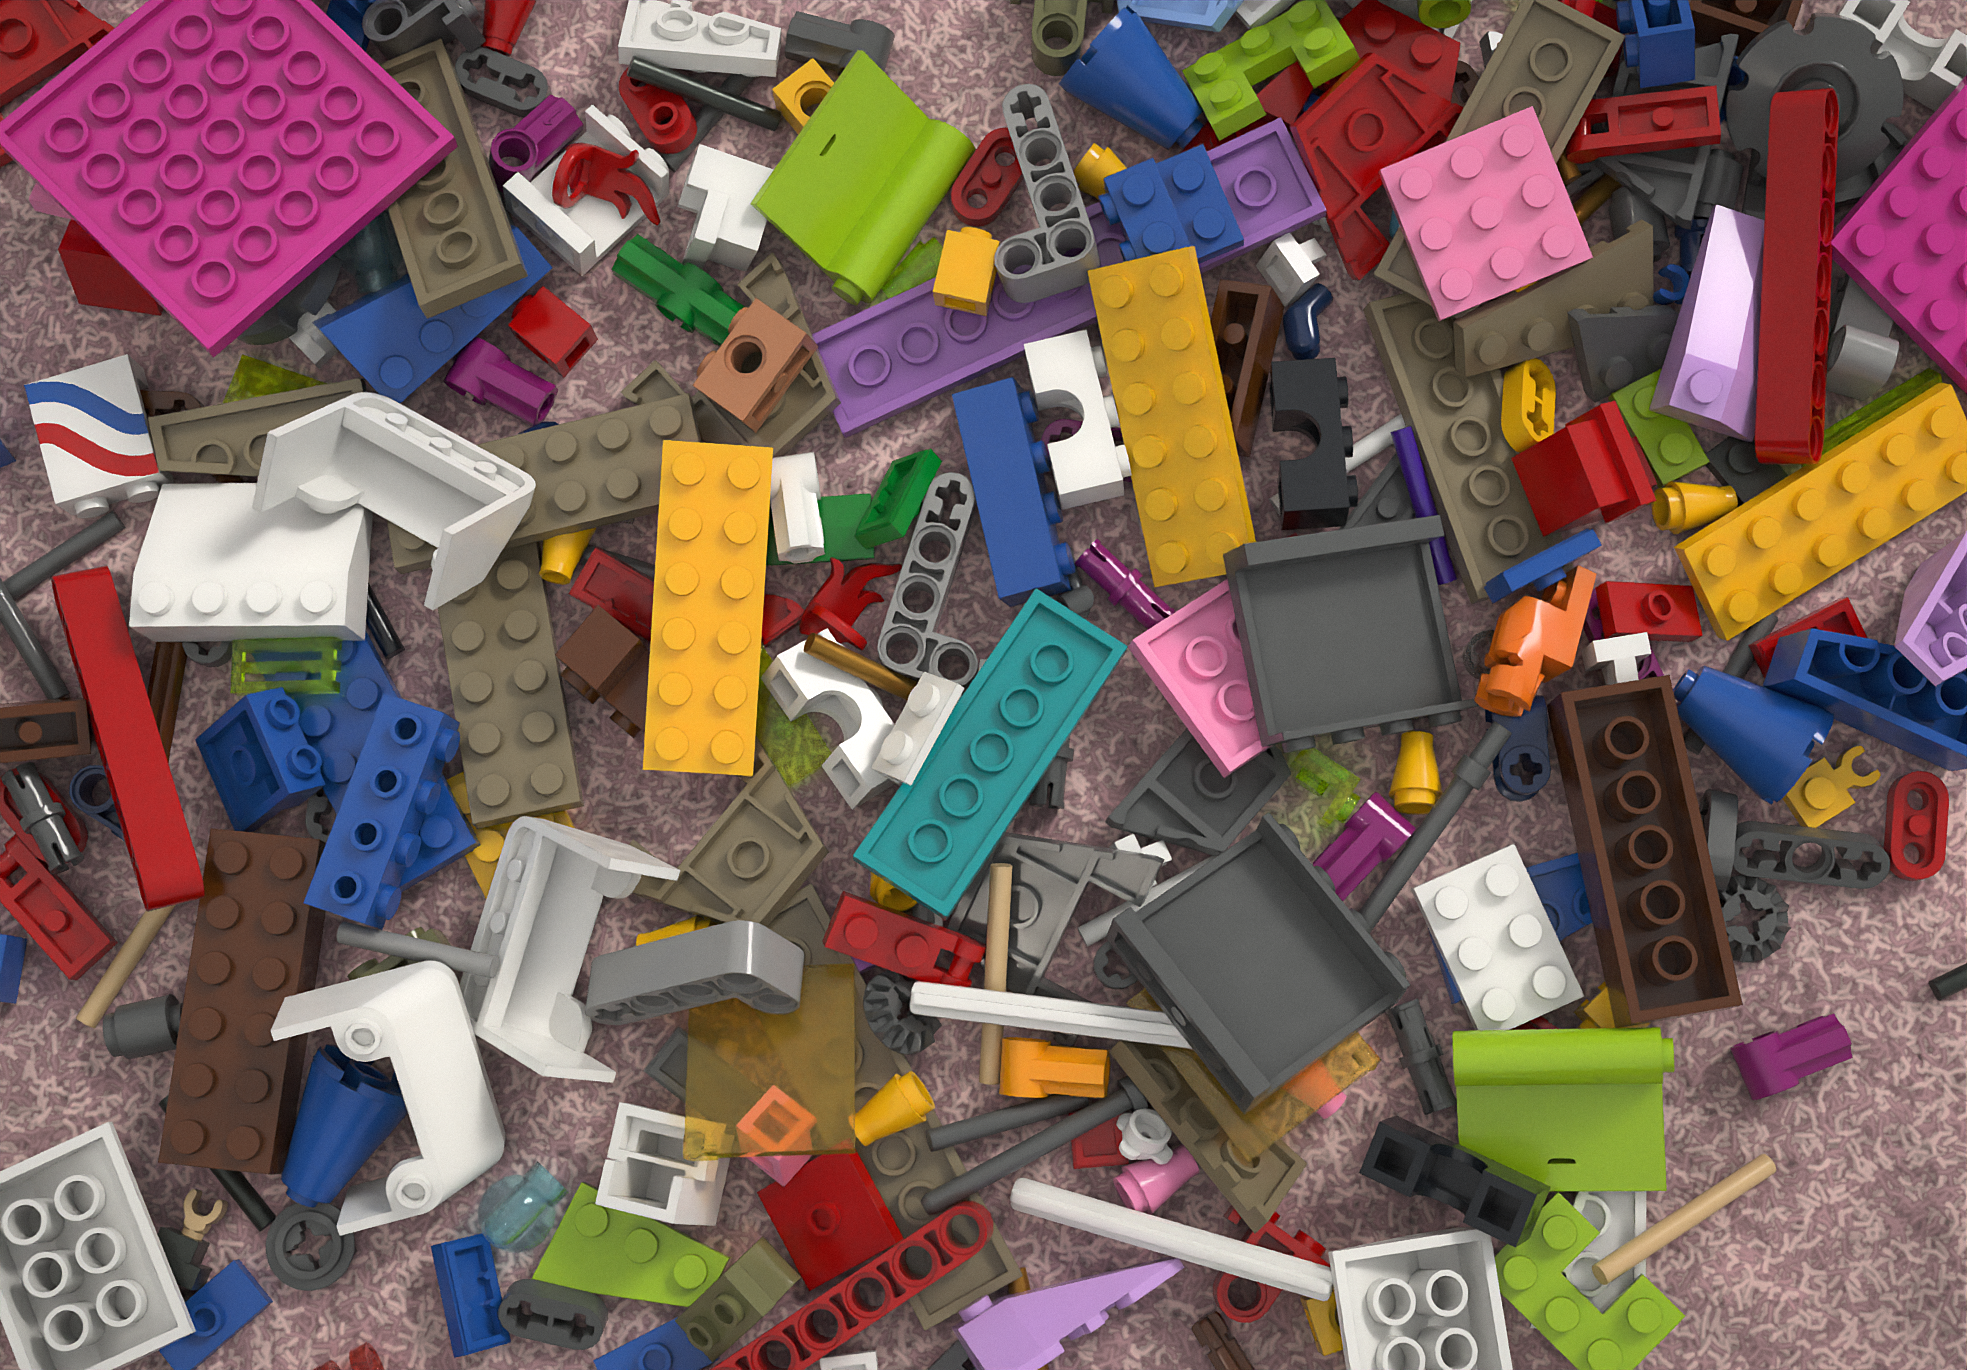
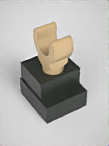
M192 1189L185 1197L183 1208L186 1217L183 1221L184 1227L182 1231L172 1227H160L157 1234L177 1284L190 1290H199L207 1283L212 1268L201 1263L210 1243L202 1239L210 1230L211 1225L224 1217L228 1207L226 1200H217L210 1214L207 1216L201 1215L197 1205L202 1196V1191Z

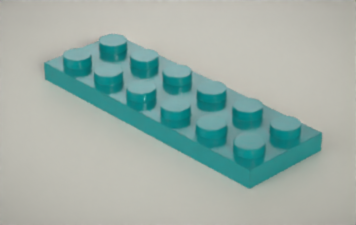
M1036 588L952 710L912 785L901 784L854 853L853 860L946 921L1125 655L1128 646Z

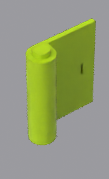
M857 50L750 204L834 281L831 288L840 298L855 306L860 301L872 303L976 149L970 139L955 127L940 120L929 119L864 51Z
M1660 1027L1453 1031V1070L1457 1097L1459 1145L1550 1186L1549 1192L1667 1191L1662 1084L1663 1073L1674 1072L1675 1068L1673 1038H1662Z

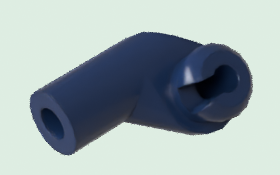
M1314 283L1283 315L1286 345L1296 360L1315 359L1320 352V333L1317 317L1333 302L1331 292L1320 283Z

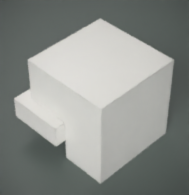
M699 144L689 167L677 206L697 213L682 261L683 265L686 262H690L703 269L706 261L710 260L731 268L747 271L758 251L767 221L750 203L774 169Z
M619 1102L607 1158L614 1160L605 1159L595 1204L672 1224L716 1226L735 1137L725 1135L727 1128L725 1125Z

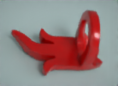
M574 143L565 148L566 153L559 163L552 187L553 201L557 206L564 209L573 207L588 194L612 202L617 207L621 218L624 219L632 205L628 196L631 195L638 201L646 217L653 224H660L661 221L649 187L641 177L626 169L639 160V152L636 149L629 155L622 156L587 143ZM568 185L572 193L570 196L567 193Z
M831 557L830 575L804 610L799 624V632L804 635H810L813 632L818 634L828 628L838 643L847 642L863 651L867 646V641L852 628V625L868 604L884 602V599L873 590L862 589L869 580L875 577L889 576L901 570L902 565L899 563H868L856 566L844 575V565L838 559Z

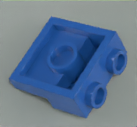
M1203 144L1158 163H1155L1154 158H1151L1103 178L1105 193L1099 195L1098 199L1109 226L1118 223L1126 240L1118 244L1124 262L1195 246L1198 264L1244 246L1243 235Z
M283 687L245 695L195 739L234 831L253 832L281 810L301 805L326 785L320 770L322 765L321 756L314 747L308 745L299 725V706L291 697L286 696Z

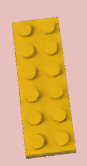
M1195 246L1088 270L1121 433L1131 467V480L1154 587L1226 575L1223 554L1243 544L1256 542Z
M1939 382L1821 455V459L1817 464L1805 465L1674 546L1718 638L1726 641L1730 640L1967 492V419L1952 384Z
M663 440L643 770L753 776L773 459L772 447Z

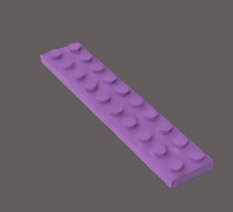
M1281 117L1207 151L1243 235L1244 246L1200 263V274L1326 216L1327 210ZM1100 202L1086 207L1085 209L1100 256V268L1124 262L1118 244L1126 240L1119 224L1109 226ZM1073 248L1068 250L1063 256L1075 257L1081 254L1084 249ZM1021 265L1015 268L1012 273L1023 274L1029 271L1032 266ZM997 272L987 316L936 306L933 296L935 277L812 334L816 344L819 346V352L841 401V404L832 412L842 434L847 438L1025 355L1024 344L1073 333L1098 322L1090 282L1034 302L1020 303L1013 301L1007 296Z

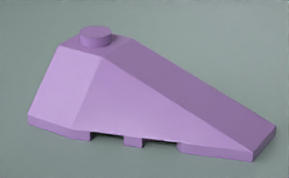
M1719 205L1712 207L1649 408L1650 411L1746 442L1753 441L1756 421L1765 220Z
M1967 531L1922 562L1904 592L1894 647L1935 686L1967 669Z
M1167 1257L1002 1296L992 1302L986 1294L958 1312L962 1321L954 1325L952 1329L976 1370H1038L1064 1352L1059 1341L1067 1336L1070 1340H1074L1084 1334L1092 1333L1105 1324V1320L1109 1318L1106 1311L1115 1305L1120 1310L1133 1304L1185 1267L1179 1258Z

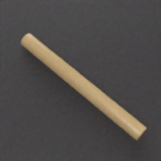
M990 864L984 989L1006 992L1013 867L1011 864ZM982 1023L979 1082L982 1084H1000L1003 1025Z
M1766 1154L1759 1155L1594 1264L1592 1272L1595 1278L1601 1284L1607 1285L1773 1175L1776 1172L1774 1162Z

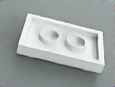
M1515 844L1508 845L1411 888L1475 1030H1510L1584 997L1583 991Z

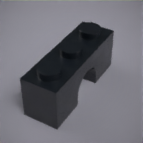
M1336 358L1271 362L1269 392L1273 432L1297 431L1303 433L1313 441L1316 450L1311 455L1303 459L1280 461L1277 486L1281 530L1346 526L1349 508L1358 506L1356 475H1347L1345 458L1353 457L1351 425L1342 426L1340 410L1348 408L1346 376L1337 377Z
M1399 1116L1379 1122L1359 1172L1408 1197L1421 1195L1443 1202L1465 1215L1463 1223L1515 1248L1530 1239L1551 1188L1544 1183Z

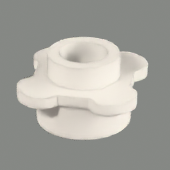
M1140 1109L1133 1112V1114L1123 1113L1119 1116L1116 1122L1117 1127L1122 1131L1119 1151L1124 1157L1130 1160L1152 1159L1157 1164H1166L1170 1161L1173 1152L1167 1146V1143L1172 1135V1130L1157 1111Z

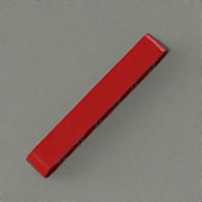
M1833 88L1776 92L1772 97L1770 105L1755 421V452L1760 464H1817L1821 459L1823 451L1833 253L1831 241L1834 231L1839 125L1838 98Z
M101 566L51 576L56 607L83 698L86 699L88 717L144 907L149 912L204 898L205 892L199 863L108 566Z
M963 1201L952 1206L710 1370H804L976 1255L990 1241L993 1234V1219L990 1212L983 1205L975 1201ZM966 1214L977 1222L979 1226L977 1242L965 1244L956 1239L952 1232V1221L955 1216ZM920 1246L927 1250L932 1259L930 1273L918 1275L908 1268L905 1254L909 1247ZM863 1278H873L882 1284L885 1291V1299L882 1305L871 1306L861 1298L859 1284ZM825 1309L836 1317L838 1322L836 1336L825 1337L815 1330L813 1325L815 1310ZM769 1341H779L787 1346L791 1354L789 1367L779 1368L769 1361L767 1356Z

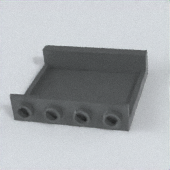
M1440 515L1246 543L1223 554L1262 747L1282 744L1284 754L1315 748V738L1331 735L1333 745L1365 739L1364 729L1379 726L1382 736L1414 730L1412 721L1428 718L1430 728L1461 722L1460 711L1479 706L1474 699L1462 701L1432 560L1429 542L1444 536Z
M1269 812L1262 816L1255 831L1137 912L1129 907L1113 918L1106 936L1112 947L1243 1114H1246L1397 1004L1411 985L1406 979V972L1400 961L1392 953L1384 952L1371 937L1370 928L1363 916L1355 909H1348L1335 893V886L1330 876L1321 867L1313 866L1301 852L1299 841L1293 831L1285 824H1278Z

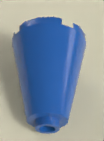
M1128 5L1098 34L1081 59H1077L1059 82V85L1070 95L1167 150L1175 142L1184 149L1204 126L1197 119L1203 112L1200 104L1137 12Z
M1705 665L1697 673L1687 669L1673 688L1679 717L1760 799L1771 805L1773 801H1780L1802 776L1812 762V759L1808 757L1815 745L1812 739L1822 745L1834 721V714L1822 707Z
M326 1044L324 1049L321 1046L318 1048L312 1059L281 1175L282 1182L288 1187L286 1191L288 1197L301 1205L312 1208L316 1207L318 1202L331 1203L405 1118L408 1111L395 1071L390 1081L384 1073L371 1066L375 1060L368 1062L353 1060L343 1054L337 1045Z

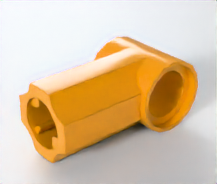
M1003 1037L999 1094L1029 1098L1048 1097V1094L1105 1098L1107 1097L1110 1082V1049L1051 1045V1040Z

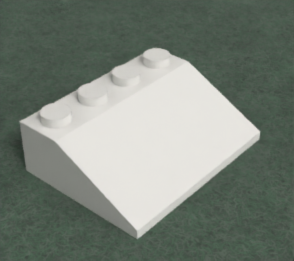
M257 483L162 484L133 573L129 627L154 642L365 641L373 512L356 503L335 513H320L311 509L301 499L293 497L259 513L252 509Z
M113 1122L102 1124L0 1171V1320L20 1370H120L196 1332Z
M1457 1227L1412 1234L1328 1252L1346 1370H1513L1490 1235L1473 1227Z

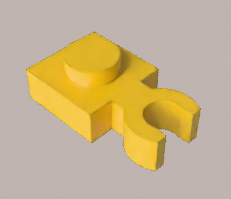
M1856 746L1844 751L1838 757L1836 768L1834 769L1825 757L1809 765L1795 785L1782 798L1800 826L1817 828L1855 804V801L1847 791L1848 788H1864L1874 784L1880 778L1881 773L1878 769L1866 774L1864 777L1854 773L1852 761L1855 757L1865 752L1862 746Z

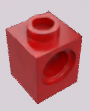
M544 286L534 296L529 294L516 305L511 315L513 320L508 324L520 343L563 378L566 377L598 340L591 324Z

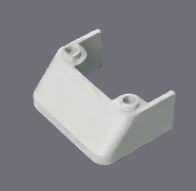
M359 392L267 433L252 509L262 513L293 497L306 502L311 509L326 514L346 509L356 503L362 505L438 548L433 553L431 561L433 571L424 606L435 610L485 579L529 509L536 484L534 479L526 472L400 403L380 394Z
M522 816L515 820L507 832L471 947V951L499 957L497 974L494 978H488L463 972L459 985L474 1034L541 1076L613 1083L616 1072L584 1053L592 1033V1020L585 1015L586 1005L572 997L603 896L616 899L626 898L639 883L641 875L677 881L680 870L625 843L545 819Z
M422 961L285 997L271 1028L274 1041L331 1026L337 1046L347 1057L356 1061L368 1062L390 1056L422 1154L397 1163L390 1171L388 1177L348 1187L336 1225L340 1236L427 1213L489 1170L500 1160L506 1140L505 1129L457 977L447 965L437 961Z

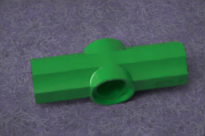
M639 234L624 244L617 254V259L611 269L616 277L655 302L656 308L672 322L677 318L683 322L680 326L682 329L689 333H693L696 330L719 347L729 335L728 328L733 317L739 310L745 307L724 293L722 286L704 270L690 262H686L684 265L664 250L653 245Z

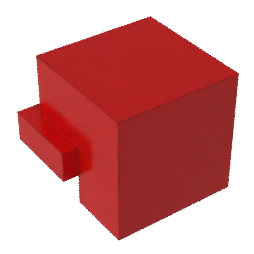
M70 219L58 251L78 303L161 316L164 308L75 220Z
M1616 401L1594 407L1565 424L1563 429L1511 458L1543 537L1603 519L1605 524L1620 520L1657 501Z

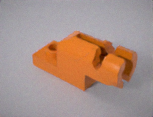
M1577 565L1565 573L1567 577L1545 588L1541 600L1524 596L1499 614L1489 652L1485 654V666L1491 669L1490 674L1482 673L1480 675L1474 701L1480 707L1503 716L1521 717L1524 709L1530 712L1533 699L1542 682L1546 683L1573 667L1596 573Z

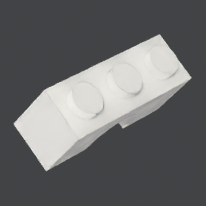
M1845 0L1837 15L1856 20L1869 28L1876 35V39L1871 44V53L1880 54L1884 51H1889L1894 56L1901 72L1903 92L1936 111L1967 75V35L1957 29L1945 39H1934L1918 33L1908 25L1903 16V12L1910 3L1908 0Z
M1087 330L1024 344L1026 362L1038 411L1053 407H1066L1077 412L1083 419V424L1075 435L1066 440L1047 444L1061 509L1064 510L1124 496L1123 478L1132 476L1125 444L1115 446L1111 428L1119 426L1113 395L1103 397L1099 378L1107 377L1101 346H1090Z
M828 628L818 633V635L843 646L835 640ZM805 641L777 655L761 679L790 721L809 712H821L829 715L839 724L843 732L844 742L839 744L821 766L853 810L895 785V783L871 768L881 750L883 741L890 734L895 724L884 710L880 696L872 687L867 686L864 680L803 651Z

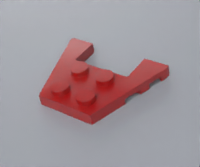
M0 0V108L79 58L111 32L114 27L85 9L77 0ZM0 112V122H1V121H2L3 119H5V118H4V116L2 115V113ZM0 147V168H2L13 159Z
M1362 0L1339 21L1353 43L1359 58H1362L1366 53L1374 52L1429 86L1430 90L1451 102L1460 42L1377 0ZM1298 62L1289 65L1257 94L1266 113L1262 119L1272 122L1281 117L1289 133L1291 132L1290 126L1299 118L1315 89ZM1347 71L1316 88L1326 92ZM1435 134L1414 155L1444 142Z
M1374 52L1366 53L1290 126L1304 165L1327 210L1325 218L1347 274L1352 280L1360 281L1381 261L1390 244L1360 208L1383 185L1378 172L1380 169L1413 156L1435 134L1445 143L1464 108L1430 90L1428 85Z

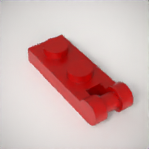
M1717 85L1592 99L1566 145V158L1570 162L1584 164L1592 162L1598 157L1720 144L1721 127ZM1607 122L1608 132L1592 134L1591 126L1595 123Z
M14 834L4 843L6 850L0 854V902L68 979L78 980L118 942L57 874L50 873L48 864L35 857L17 834ZM21 866L28 874L14 885L9 876Z
M842 891L822 940L826 948L918 981L971 987L972 981L969 979V975L975 962L981 963L986 951V945L974 938L846 891ZM941 948L954 953L949 969L935 965Z

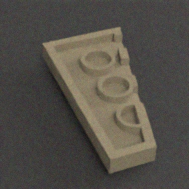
M1641 219L1625 228L1627 234L1610 243L1602 240L1591 246L1590 251L1593 258L1541 279L1520 292L1512 291L1495 298L1454 320L1456 371L1464 377H1470L1573 348L1574 343L1567 312L1573 309L1583 308L1589 314H1608L1611 307H1630L1633 310H1640L1646 306H1654L1653 225Z
M355 378L148 417L158 469L164 472L258 477L269 431L352 394L367 392L365 379Z
M1119 1040L1109 1053L1254 1234L1258 1232L1269 1221L1307 1163L1251 1111L1243 1114L1221 1084L1182 1048Z

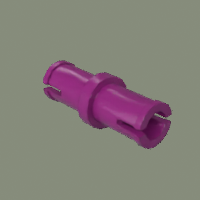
M1098 538L1074 563L1075 566L1080 567L1110 595L1107 600L1114 607L1119 603L1147 630L1176 612L1173 607L1171 608L1140 580L1143 577L1141 572L1136 568L1130 571L1101 544Z

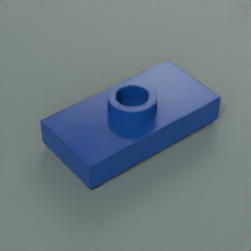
M1587 528L1505 570L1486 582L1484 589L1492 604L1532 583L1537 592L1567 577L1563 567L1584 557L1602 546L1594 530Z
M488 1232L431 1246L454 1358L511 1343L509 1332L502 1326L499 1320L498 1309L501 1305L502 1297Z
M240 1259L233 1260L185 1301L196 1332L158 1351L174 1370H195L272 1304L273 1301Z
M678 1317L593 1360L597 1370H700L714 1362L703 1351L690 1343L686 1333L675 1322Z

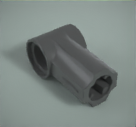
M796 11L789 24L784 52L787 59L807 63L813 58L820 67L836 71L838 76H840L857 50H862L885 71L895 35L886 26L870 20L856 19L851 21L849 25Z

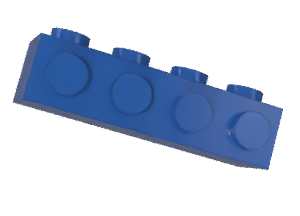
M1621 0L1616 2L1618 31L1621 34L1629 33V35H1625L1626 37L1623 40L1626 68L1636 67L1640 88L1667 86L1673 83L1695 80V26L1688 0Z
M1013 377L952 394L999 599L1009 607L1026 603L1036 588L1048 596L1071 591L1068 575L1075 573V565L1068 543L1060 544L1056 524L1063 522V515L1056 492H1048L1044 473L1051 471V464L1043 440L1036 442L1032 423L1039 421V413L1032 391L1024 392L1019 383Z
M383 693L303 903L383 930L386 920H390L399 907L401 889L398 887L405 868L412 866L420 851L421 837L418 834L425 815L431 814L438 803L441 792L438 780L445 762L449 763L458 750L460 733L457 730L460 722L444 712Z

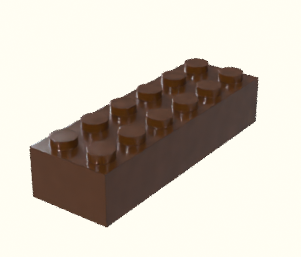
M1670 675L1561 692L1547 704V710L1615 1028L1723 1011L1743 1005Z
M210 829L203 873L205 896L199 899L158 1163L269 1175L282 1174L295 1126L308 1032L274 1041L271 1028L285 997L315 990L326 911L303 902L326 842L320 839Z

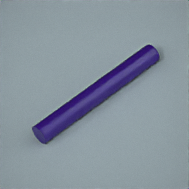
M1408 426L1390 432L1416 518L1438 515L1412 427ZM1443 536L1429 542L1438 585L1457 580L1445 537Z

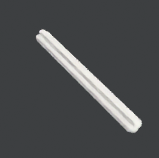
M922 981L915 982L911 991L910 1011L915 1015L1192 1049L1162 1011Z
M1018 1178L1011 1191V1207L1023 1213L1320 1301H1327L1334 1288L1331 1267L1027 1178Z

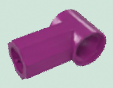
M550 94L514 128L499 132L492 140L488 164L497 189L500 192L504 193L503 185L517 172L531 182L538 171L582 132L584 124L576 114L575 108L563 97L558 98ZM504 157H515L524 164L513 167L507 165L501 159Z
M478 337L473 338L461 349L443 380L448 387L458 394L465 396L468 392L473 395V402L484 406L487 402L530 426L545 420L554 405L555 397L558 393L556 385L512 363L510 357L503 351Z
M1376 791L1343 825L1345 830L1313 862V866L1321 867L1330 876L1335 886V893L1342 901L1348 897L1380 861L1385 863L1416 830L1405 817Z
M1834 1013L1814 1018L1781 1033H1778V1031L1768 1032L1752 1038L1753 1041L1744 1044V1042L1730 1047L1752 1100L1762 1099L1798 1085V1079L1853 1058L1851 1040L1845 1027L1838 1021Z

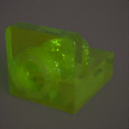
M1315 748L1299 751L1289 765L1298 772L1294 778L1295 781L1317 796L1322 797L1325 791L1334 796L1316 823L1325 829L1334 819L1343 824L1361 798L1353 792L1361 779Z

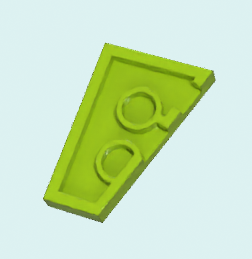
M581 1182L532 1279L590 1293L689 1307L722 1276L731 1257L659 1220L596 1205L598 1188L586 1182Z

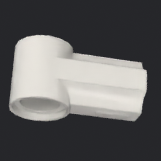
M814 452L772 459L770 507L772 509L779 561H789L793 564L813 561L814 558L825 554L821 517H819L817 500H821Z

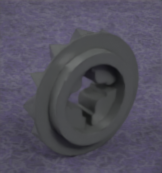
M1746 875L1730 877L1727 887L1722 892L1718 891L1733 961L1755 962L1763 960L1781 948L1787 932L1791 929L1788 924L1787 913L1789 905L1783 901L1775 885L1769 884L1758 877ZM1741 903H1745L1748 910L1766 911L1767 915L1761 916L1760 920L1753 923L1754 932L1752 934H1749L1746 926L1737 927L1732 925L1727 927L1726 925L1727 921L1733 920L1734 916L1741 913L1739 905Z
M887 970L874 976L864 991L863 1007L867 1022L875 1036L889 1049L905 1055L917 1054L935 1042L934 1034L942 1025L936 1017L915 1015L910 1010L907 1012V1018L903 1017L898 1020L897 1016L901 1013L899 1010L902 1008V1002H906L910 1008L911 991L916 981L913 978Z
M318 1202L314 1208L294 1203L275 1218L266 1238V1256L270 1268L279 1280L298 1290L313 1291L329 1287L347 1273L357 1250L354 1232L342 1236L338 1233L336 1225L341 1208L335 1207L330 1203ZM305 1224L307 1229H311L314 1236H332V1240L327 1241V1245L319 1249L320 1259L318 1261H314L311 1254L301 1255V1253L291 1255L292 1250L299 1248L298 1245L306 1241Z

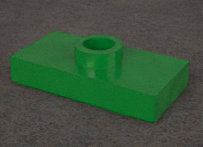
M925 449L892 461L854 536L865 549L905 536L912 520L920 513L923 505L922 500L942 463L941 459L932 449Z

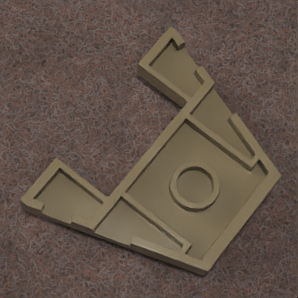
M771 252L737 285L752 302L755 298L759 299L806 332L815 342L783 264ZM818 348L756 433L710 401L701 392L698 391L691 397L694 402L702 442L772 447L773 458L784 456L841 404ZM755 352L748 355L742 363V373L747 374L755 371L762 362V353ZM656 360L621 391L629 401L636 405L686 394L682 387Z
M755 735L753 776L735 775L747 785L677 867L680 870L677 881L641 875L639 883L631 894L718 924L742 920L756 922L768 927L829 851ZM634 839L629 844L655 857Z

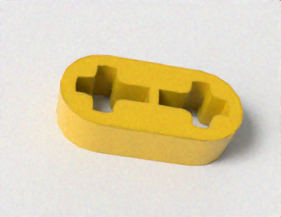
M1538 358L1520 362L1509 368L1504 375L1501 426L1505 439L1519 453L1554 434L1555 381L1547 365Z

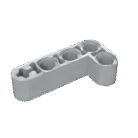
M1023 84L1016 86L1007 93L1002 103V108L1039 228L1004 240L998 246L994 260L1002 287L1007 296L1016 302L1029 303L1089 283L1087 271L1100 268L1101 265L1093 230L1049 97L1039 86ZM1035 118L1038 129L1028 131L1025 120ZM1043 159H1053L1051 163L1045 166H1035L1037 162ZM1056 204H1068L1066 208L1060 211H1049ZM1070 249H1084L1081 254L1075 257L1063 256ZM1021 265L1032 266L1029 271L1023 274L1012 273L1015 268Z
M1846 273L1845 278L1839 277L1830 309V317L1833 318L1832 325L1829 326L1826 391L1865 401L1887 382L1897 359L1899 342L1889 338L1893 319Z
M948 472L936 477L927 490L881 630L877 650L881 665L919 682L924 672L947 679L939 672L941 662L951 656H959L965 659L969 664L967 674L961 679L950 680L965 688L962 692L963 694L978 673L976 653L967 643L936 632L974 518L976 501L973 485L968 478L959 473ZM951 492H957L960 494L961 504L954 505L949 518L950 527L941 523L944 516L942 499H948ZM931 541H941L950 548L948 557L937 563L925 560L920 553L923 546ZM922 590L931 594L934 598V603L926 612L913 613L904 605L906 597L914 591ZM900 640L910 641L918 648L915 658L906 664H897L888 657V650L891 645Z
M737 920L600 955L591 962L585 1015L597 1023L623 1025L735 997L762 1012L771 1014L791 1013L800 1007L804 951L762 924Z

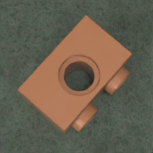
M757 298L754 299L749 308H742L733 317L728 328V337L717 351L713 350L705 356L697 369L696 375L698 378L692 385L706 398L755 433L819 347L806 332ZM752 353H762L760 366L751 373H742L741 367L744 359Z

